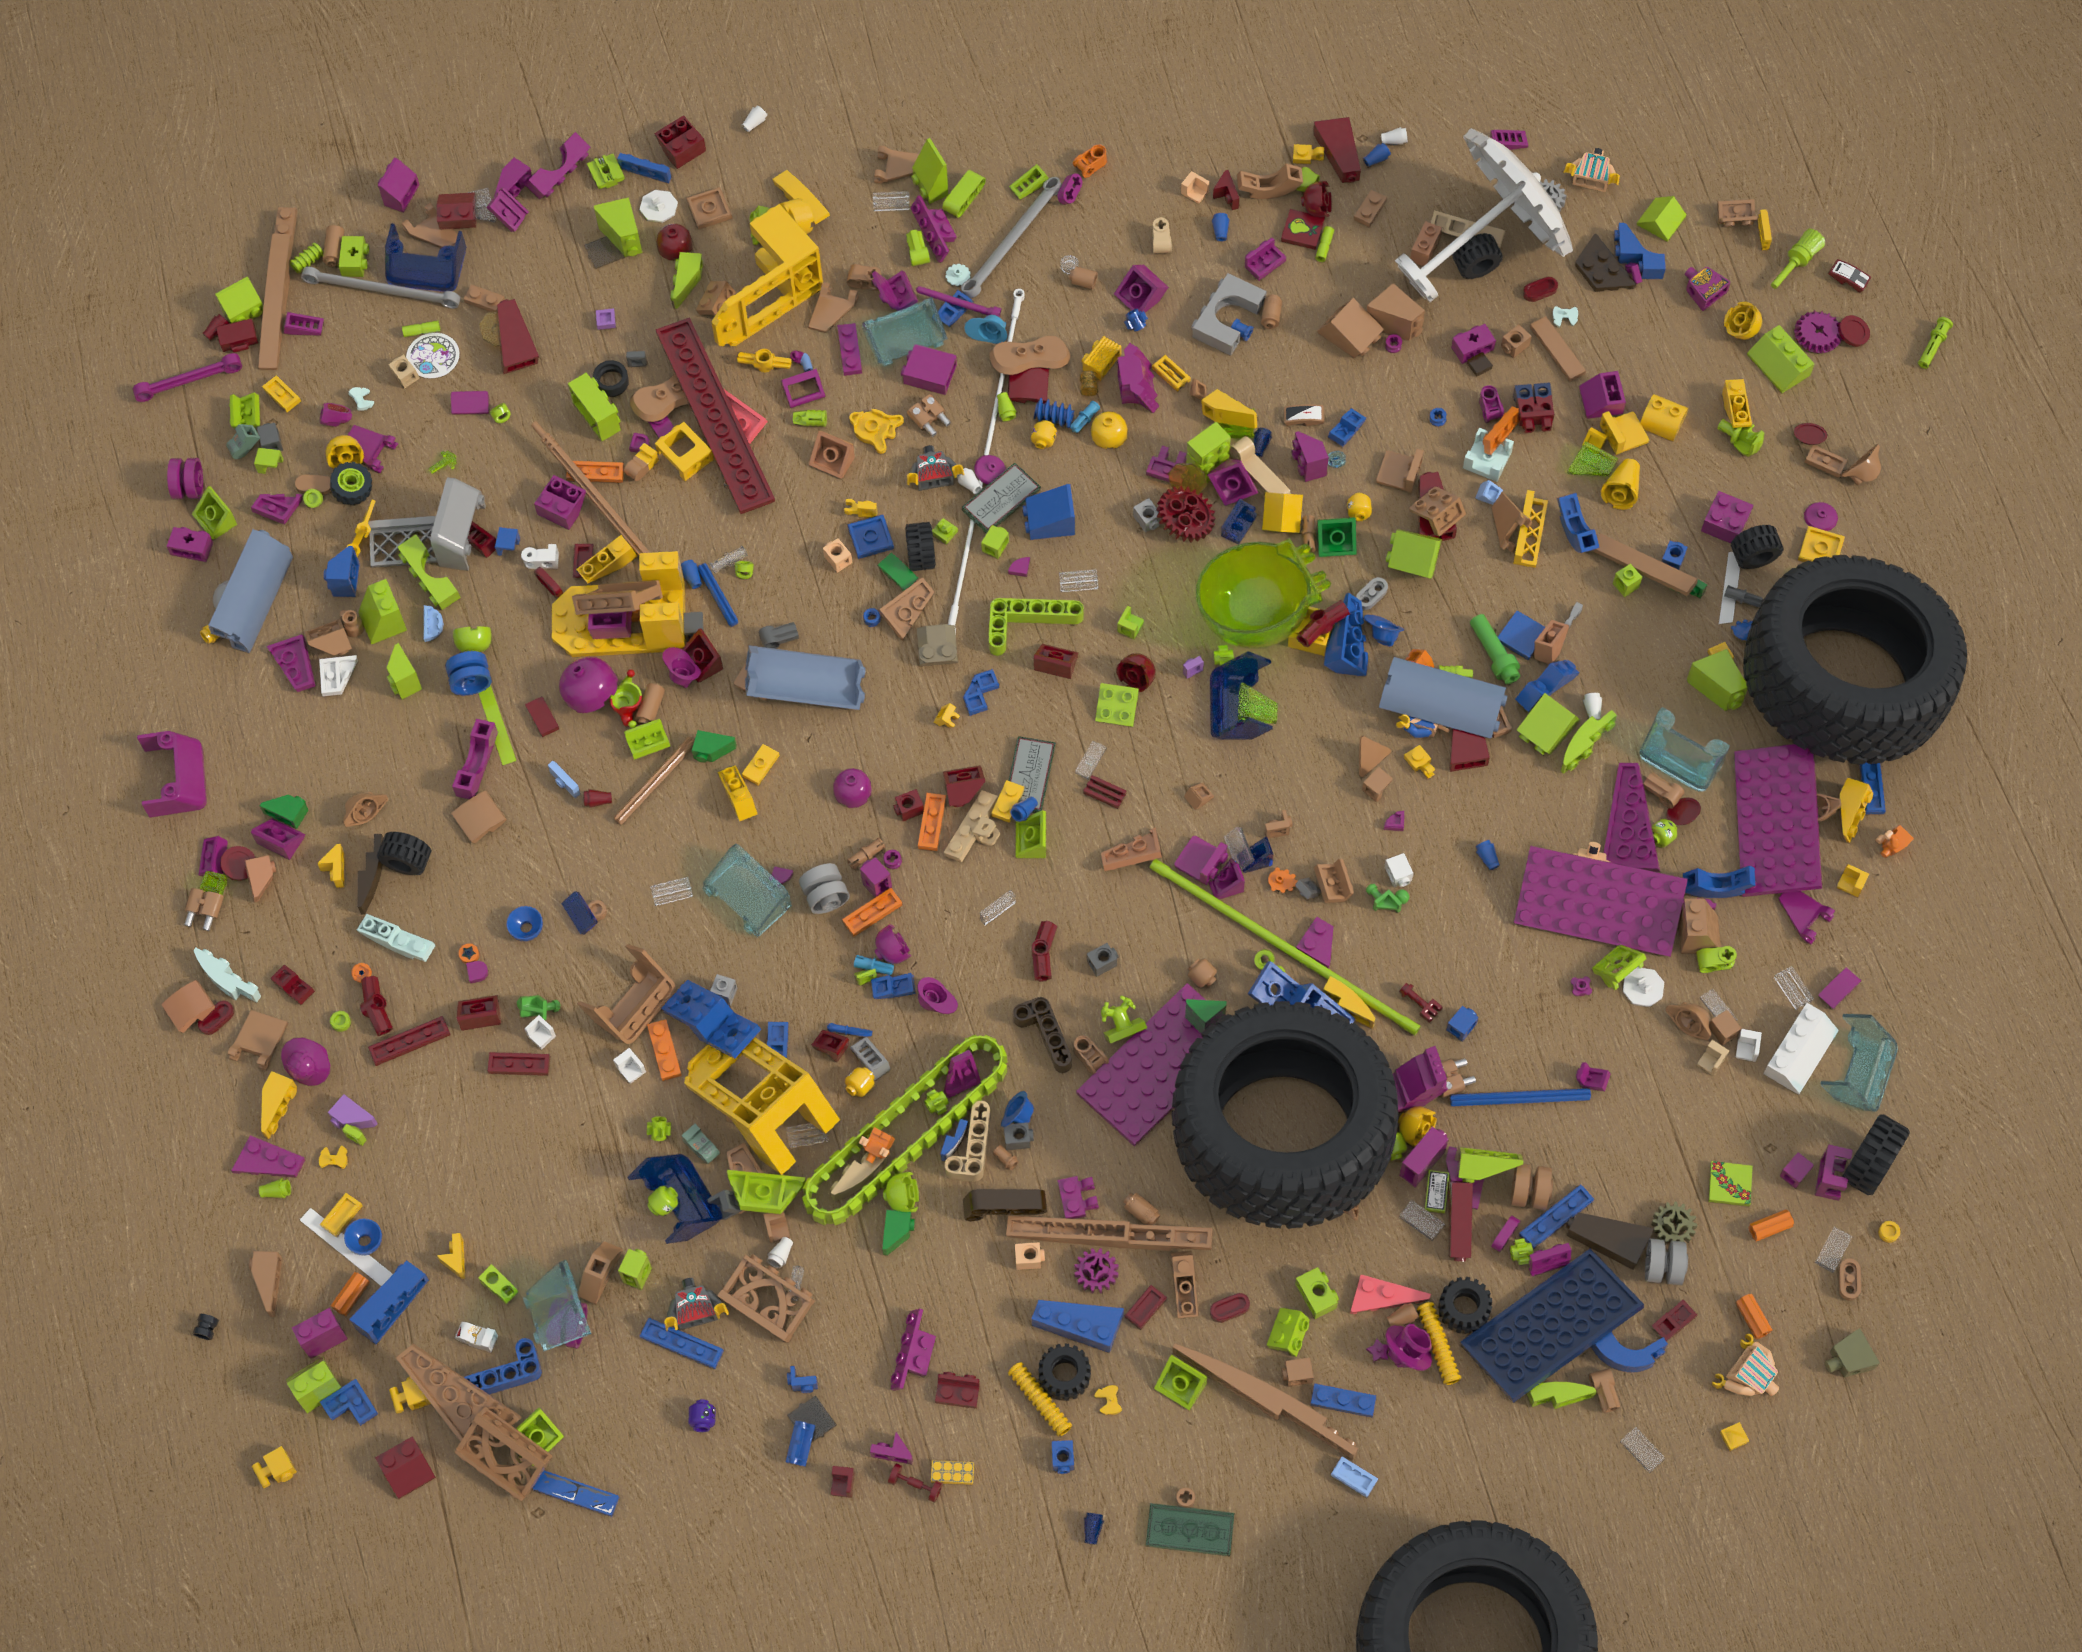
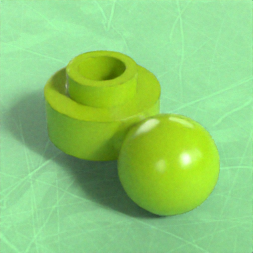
M1267 949L1258 951L1254 958L1255 965L1261 970L1267 963L1261 960L1262 956H1267L1268 962H1275L1274 954ZM1276 965L1285 972V969L1282 966Z

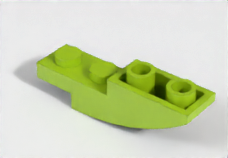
M1611 710L1598 721L1591 716L1578 729L1566 750L1561 768L1563 774L1568 770L1572 771L1575 769L1581 759H1587L1593 753V745L1600 739L1601 734L1613 729L1616 725L1615 720L1617 717L1614 711Z

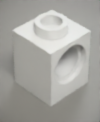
M1405 854L1386 859L1385 870L1393 887L1408 885L1412 881L1413 871Z

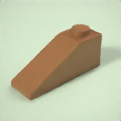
M254 1251L253 1258L249 1260V1269L254 1277L266 1312L270 1317H275L282 1257L279 1252Z

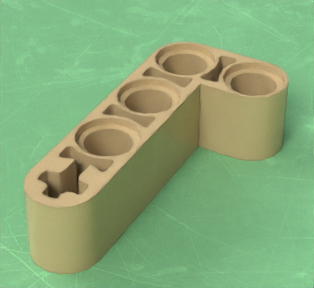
M1244 436L1230 447L1229 458L1242 461L1256 489L1264 498L1265 492L1291 494L1289 488L1256 456L1254 443L1249 437Z
M977 1101L972 1106L966 1157L951 1156L945 1161V1173L952 1180L977 1182L983 1177L991 1117L990 1106L985 1101ZM980 1110H984L982 1120H979ZM979 1128L984 1130L982 1134L974 1133ZM974 1148H980L982 1150L978 1154L971 1152ZM951 1165H957L959 1166V1169L956 1171H951L949 1167ZM972 1167H978L979 1171L976 1173H971L969 1169Z

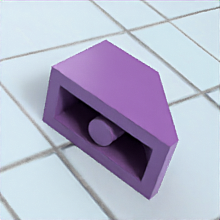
M344 1094L328 1111L331 1117L330 1122L337 1128H344L348 1124L362 1129L375 1127L378 1124L371 1114Z

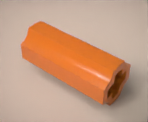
M1785 1209L1750 1223L1748 1228L1753 1239L1757 1242L1793 1227L1794 1221L1790 1212Z
M354 1272L331 1304V1307L341 1315L347 1316L370 1281L361 1274Z
M1752 1294L1745 1295L1736 1301V1305L1755 1339H1760L1772 1332L1771 1326Z

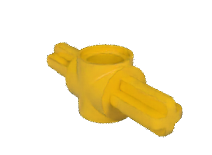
M760 349L755 354L740 352L737 356L738 363L752 364L754 368H758L759 371L764 373L773 370L774 367L790 369L792 364L790 358L775 357V354L771 353L768 349Z

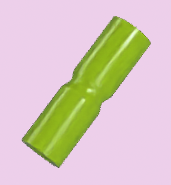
M1330 226L1324 227L1315 256L1318 262H1325L1329 245L1334 234V228Z
M439 320L402 326L404 337L441 331Z

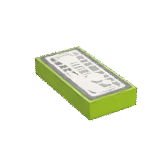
M1429 1170L1424 1211L1445 1214L1449 1181L1448 1172Z

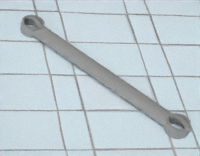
M1051 177L1044 182V190L974 277L962 284L961 289L966 296L973 298L981 292V284L1050 198L1058 194L1062 185L1058 177Z
M305 267L301 275V279L308 284L315 285L318 282L426 300L441 303L450 309L458 308L461 299L457 293L452 291H445L443 294L321 273L313 267Z

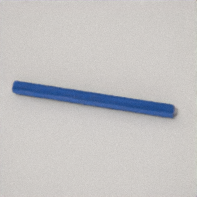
M1589 1088L1452 1094L1450 1095L1451 1106L1585 1101L1590 1100L1591 1091Z

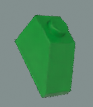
M697 730L692 748L693 758L703 763L707 761L714 762L736 749V739L732 736Z
M285 795L260 804L263 814L295 829L299 827L309 811L305 803L306 801L299 796Z
M886 1210L882 1246L883 1255L888 1256L910 1238V1232L915 1229V1219H912L911 1212Z

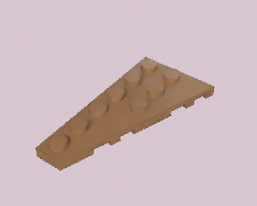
M412 1344L396 1357L460 1442L476 1415L485 1407L511 1426L522 1418L519 1414L415 1344ZM479 1426L474 1434L482 1435L483 1428ZM471 1440L470 1446L479 1451V1449L474 1446L478 1443L482 1444V1442L479 1440Z

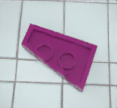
M250 1135L231 1171L236 1174H268L296 1178L305 1162V1158Z

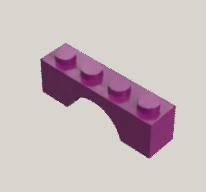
M576 132L573 133L559 147L562 155L560 168L554 171L540 168L524 185L539 200L543 196L547 198L554 191L552 187L555 184L559 186L566 179L564 175L567 172L571 173L577 167L575 163L578 160L582 162L589 155L587 151L591 147Z
M476 719L470 735V748L467 760L463 768L457 771L452 785L457 797L471 799L478 792L498 735L494 722Z

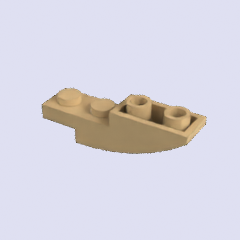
M1435 210L1431 220L1432 224L1442 227V232L1458 237L1475 223L1474 221ZM1486 225L1477 234H1491L1499 248H1501L1506 230Z
M866 1153L861 1160L862 1164L855 1160L851 1165L848 1164L843 1170L842 1178L839 1181H835L830 1189L832 1199L834 1201L843 1199L871 1182L887 1165L886 1157L884 1159L876 1157L872 1164L866 1160L869 1154Z

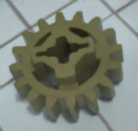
M1667 1202L1665 1208L1660 1206L1658 1212H1655L1653 1215L1655 1219L1652 1220L1651 1225L1656 1226L1653 1233H1659L1657 1239H1665V1245L1668 1241L1684 1242L1685 1240L1689 1243L1691 1240L1690 1236L1694 1237L1696 1233L1693 1230L1697 1228V1223L1693 1222L1696 1216H1690L1692 1209L1690 1208L1686 1211L1684 1209L1685 1204L1678 1207L1677 1202H1674L1673 1206H1670ZM1670 1213V1216L1662 1218L1665 1214ZM1673 1219H1674L1675 1225L1677 1226L1676 1229H1675V1227H1674V1224L1671 1223V1222L1673 1221ZM1680 1232H1685L1683 1235L1678 1236Z

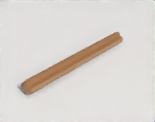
M687 737L616 813L614 820L618 824H623L692 750L695 741L692 737Z

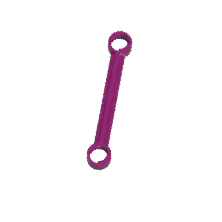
M227 354L220 362L152 384L141 382L134 385L132 390L136 401L146 402L152 399L156 393L224 371L226 373H236L241 370L242 363L238 354Z

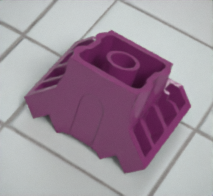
M1129 343L1124 349L1125 356L1118 357L1117 377L1122 404H1140L1154 413L1159 405L1154 400L1158 395L1154 390L1153 384L1155 376L1150 371L1152 364L1138 347Z
M1436 1046L1425 1049L1423 1054L1413 1057L1393 1073L1398 1097V1113L1415 1106L1423 1107L1448 1090L1447 1077Z

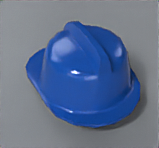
M1369 614L1364 616V619L1372 625L1373 638L1382 645L1393 646L1400 631L1405 630L1385 618Z
M1020 1091L1009 1101L1001 1122L1002 1127H1006L1010 1123L1030 1122L1034 1106L1027 1098L1025 1091Z

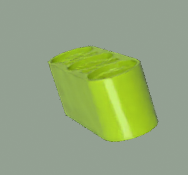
M968 170L947 196L942 209L957 218L961 217L983 189L986 178Z

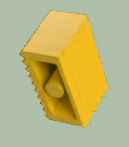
M1105 336L1100 341L1096 340L1092 346V351L1089 354L1086 353L1082 358L1083 371L1102 380L1115 364L1118 357L1121 356V345H1118L1111 339L1109 340Z

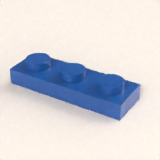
M620 153L617 158L622 170L668 184L671 180L670 168L666 165L656 164L647 159H639L630 154Z
M1314 1383L1310 1406L1372 1418L1376 1395Z

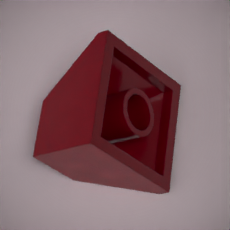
M981 765L943 772L949 806L961 807L969 803L985 783Z

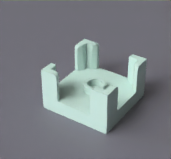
M1479 428L1475 436V442L1465 456L1463 469L1498 482L1512 453L1514 441L1506 438L1504 445L1500 444L1492 455L1485 454L1483 438L1488 434V431Z

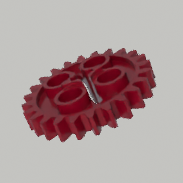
M1175 486L1171 490L1167 489L1157 502L1158 507L1156 508V511L1159 512L1157 517L1162 518L1159 524L1166 525L1164 530L1169 529V535L1176 534V539L1182 537L1183 542L1188 538L1190 543L1194 539L1199 542L1201 538L1205 539L1215 526L1213 523L1216 520L1213 516L1215 511L1210 510L1213 506L1212 504L1206 503L1208 498L1202 499L1203 493L1197 495L1196 489L1191 492L1188 486L1185 490L1182 486L1178 490Z

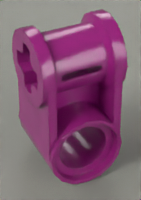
M1491 385L1484 386L1480 393L1479 404L1485 423H1489L1490 420L1501 419L1504 414V408L1500 402L1497 389Z

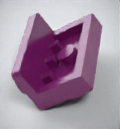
M1273 238L1263 241L1257 249L1248 252L1245 256V268L1258 281L1286 261V256L1274 245L1275 240Z

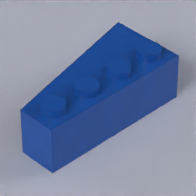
M406 1260L404 1264L397 1267L395 1273L349 1320L360 1334L376 1345L429 1281L428 1277Z
M1038 1300L1031 1320L1032 1326L1110 1353L1124 1316V1308Z

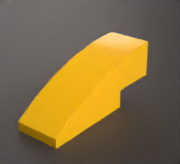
M1330 976L1323 989V993L1352 1015L1355 1021L1373 1029L1375 1017L1364 1001L1345 984Z

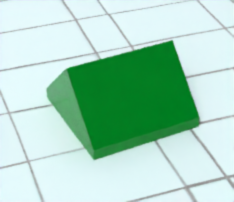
M1355 517L1317 520L1316 533L1319 557L1357 555Z
M1186 999L1185 1018L1202 1033L1210 1025L1217 1026V1020L1226 1015L1227 1001Z

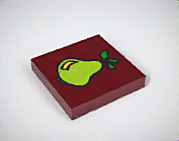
M1290 209L1281 242L1316 250L1325 217H1314L1309 213Z

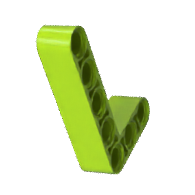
M994 599L990 605L989 650L991 654L1000 656L1005 653L1008 622L1079 624L1084 618L1083 604L1076 600ZM1016 609L1022 610L1021 612H1015ZM1073 611H1078L1079 613H1078V614H1073V613H1071V612H1073Z

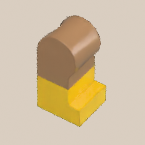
M645 443L642 444L639 448L640 451L624 468V473L635 481L642 479L659 461L657 451Z

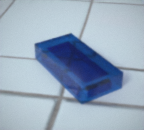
M574 891L561 903L580 934L585 935L598 923L580 892Z

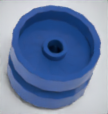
M467 651L458 653L449 658L445 663L451 692L456 695L477 694L486 690L492 683L486 655L481 652Z

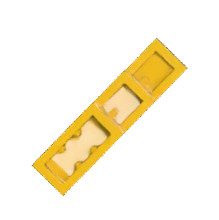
M788 170L772 179L774 185L784 192L788 200L802 198L803 200L801 201L803 203L807 202L809 204L815 225L830 216L820 201Z

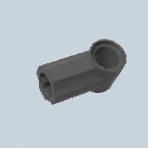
M794 622L775 628L774 626H765L758 632L762 645L765 648L776 649L782 643L799 639Z

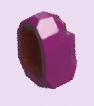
M323 403L319 422L323 425L336 427L351 420L352 412L349 408L342 405Z

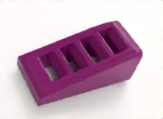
M1490 131V138L1501 143L1509 150L1528 148L1525 131ZM1518 137L1522 138V142H1519Z
M287 312L284 334L321 336L324 318ZM314 324H317V329H313Z

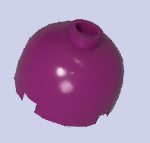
M856 768L845 769L834 780V797L838 803H842L848 808L860 807L867 802V799L872 794L871 781L862 770Z
M889 924L878 932L875 938L877 949L874 951L880 960L884 958L888 963L899 964L912 955L908 953L910 950L899 932L895 934L893 932L895 927Z

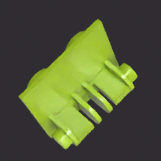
M1101 683L1095 721L1133 727L1139 689Z

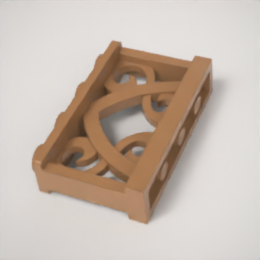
M659 580L600 584L595 591L572 596L576 615L636 611L640 609L639 605L642 603L663 598Z
M745 1254L725 1287L719 1292L718 1297L783 1341L789 1343L799 1324L815 1302L811 1298L813 1294L803 1287L801 1291L794 1287L796 1282L787 1276L784 1279L779 1277V1271L769 1265L766 1268L761 1265L763 1260L754 1254L751 1257ZM754 1267L758 1274L753 1277L749 1273V1279L752 1282L747 1283L744 1278V1272L747 1268ZM764 1272L774 1279H763ZM740 1279L744 1286L731 1295L730 1292ZM783 1285L792 1291L786 1294ZM765 1286H775L779 1298V1307L768 1306L758 1313L756 1310L759 1305V1298L754 1290ZM748 1292H750L754 1298V1301L751 1304H748L746 1302V1298L750 1297V1295L747 1294ZM792 1297H799L802 1301L801 1308L797 1311H789L788 1306L793 1307L796 1305L792 1303ZM770 1311H779V1315L774 1313L775 1317L773 1319L769 1318L768 1314ZM787 1314L795 1316V1318L785 1331L784 1326L786 1323Z
M486 1407L476 1415L467 1433L454 1451L461 1460L468 1462L479 1473L486 1475L497 1486H501L512 1497L523 1501L530 1494L535 1483L553 1457V1455ZM479 1426L483 1428L482 1435L474 1434ZM471 1440H479L482 1442V1444L478 1443L474 1446L477 1447L479 1451L470 1446ZM507 1445L511 1448L510 1454L515 1464H497L491 1446L501 1447ZM532 1464L537 1467L533 1475L527 1469ZM520 1471L526 1476L527 1483L525 1485L520 1482L523 1478Z

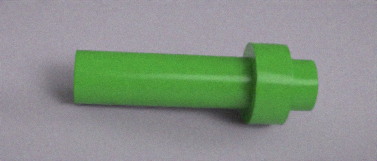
M1484 614L1475 616L1471 619L1470 625L1493 662L1491 665L1492 672L1498 680H1503L1505 684L1514 683L1520 678V673L1518 672L1520 668L1519 662L1513 654L1506 652Z

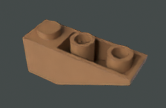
M1191 1251L1172 1252L1171 1263L1177 1317L1198 1316L1193 1254Z

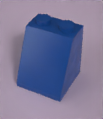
M1070 484L1026 498V505L1022 507L1023 516L1028 519V522H1025V531L1030 534V540L1075 535V515Z

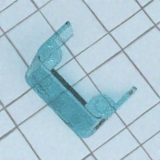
M1843 1014L1842 1018L1852 1027L1848 1034V1041L1855 1050L1845 1080H1836L1835 1082L1821 1081L1820 1085L1837 1101L1865 1111L1876 1112L1880 1107L1898 1050L1897 1042L1872 1015Z

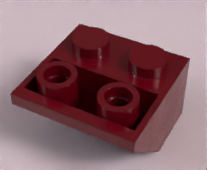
M684 115L654 133L666 157L676 169L706 151L704 138Z

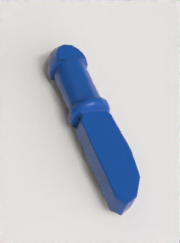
M834 1023L827 1025L829 1032L843 1033L845 1035L852 1034L868 1037L872 1036L873 1032L872 1030L849 1027L848 1025L843 1026Z

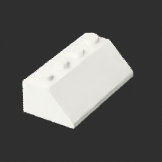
M1806 1003L1767 1065L1764 1075L1799 1095L1839 1030L1824 1012Z

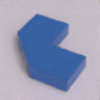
M993 669L974 675L968 690H966L963 700L969 716L988 710L983 693L999 688V683Z

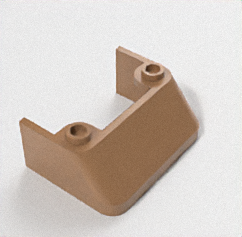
M627 944L625 948L636 958V961L630 968L631 977L636 981L612 1011L603 1005L596 1008L581 1001L577 1005L595 1024L619 1041L630 1044L637 1039L647 1027V1024L652 1021L674 994L675 983L644 949Z

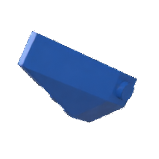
M1347 593L1343 602L1350 614L1335 623L1326 647L1324 666L1339 674L1366 676L1368 652H1364L1363 642H1366V635L1362 634L1361 627L1364 623L1362 602L1352 594Z

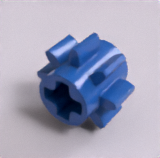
M1134 309L1126 314L1127 318L1124 323L1127 329H1133L1136 332L1146 326L1145 320L1148 318L1144 311L1141 312L1138 309Z

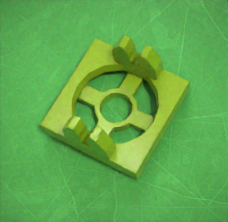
M1619 945L1599 961L1592 970L1594 974L1602 977L1608 988L1612 987L1616 990L1619 988L1618 983L1635 968L1641 969L1644 966L1643 962L1647 958L1642 952ZM1623 959L1620 963L1614 964L1617 960ZM1623 967L1617 973H1612L1614 969Z

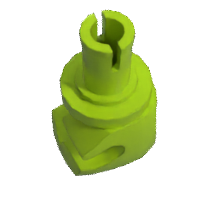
M1722 419L1717 428L1731 436L1730 442L1746 457L1756 454L1761 449L1765 434L1762 430L1756 433L1752 431V428L1755 426L1754 424H1752V427L1733 428L1731 423Z

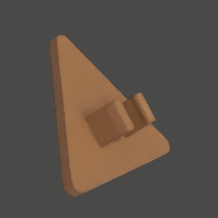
M1360 736L1359 776L1364 777L1391 753V749L1365 736Z

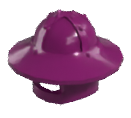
M303 1037L293 1038L285 1043L281 1051V1060L284 1069L290 1077L307 1086L319 1085L327 1079L330 1074V1062L327 1050L323 1046Z
M1408 1324L1406 1327L1393 1325L1387 1329L1385 1337L1389 1346L1388 1355L1398 1368L1410 1367L1418 1371H1425L1431 1367L1432 1357L1430 1350L1432 1345L1429 1334L1424 1329L1416 1327L1415 1324Z

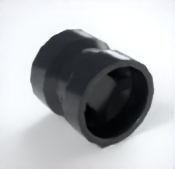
M201 1313L197 1319L198 1326L194 1327L192 1334L204 1340H212L214 1336L213 1330L217 1327L219 1319Z

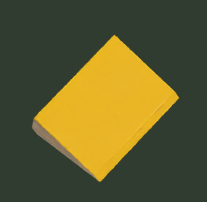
M1265 492L1262 530L1300 533L1303 495Z

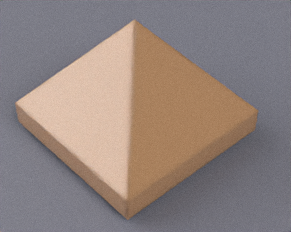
M1195 378L1192 379L1190 395L1202 400L1206 397V385Z

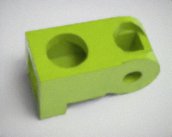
M492 1264L478 1277L480 1283L493 1294H496L505 1304H508L518 1293V1290Z

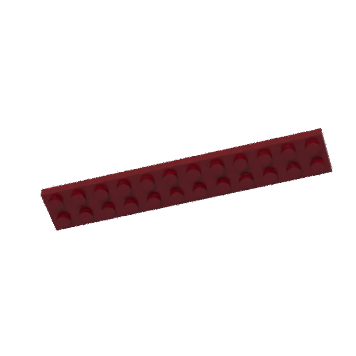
M690 317L655 329L661 346L703 436L712 450V455L740 515L775 502V497Z

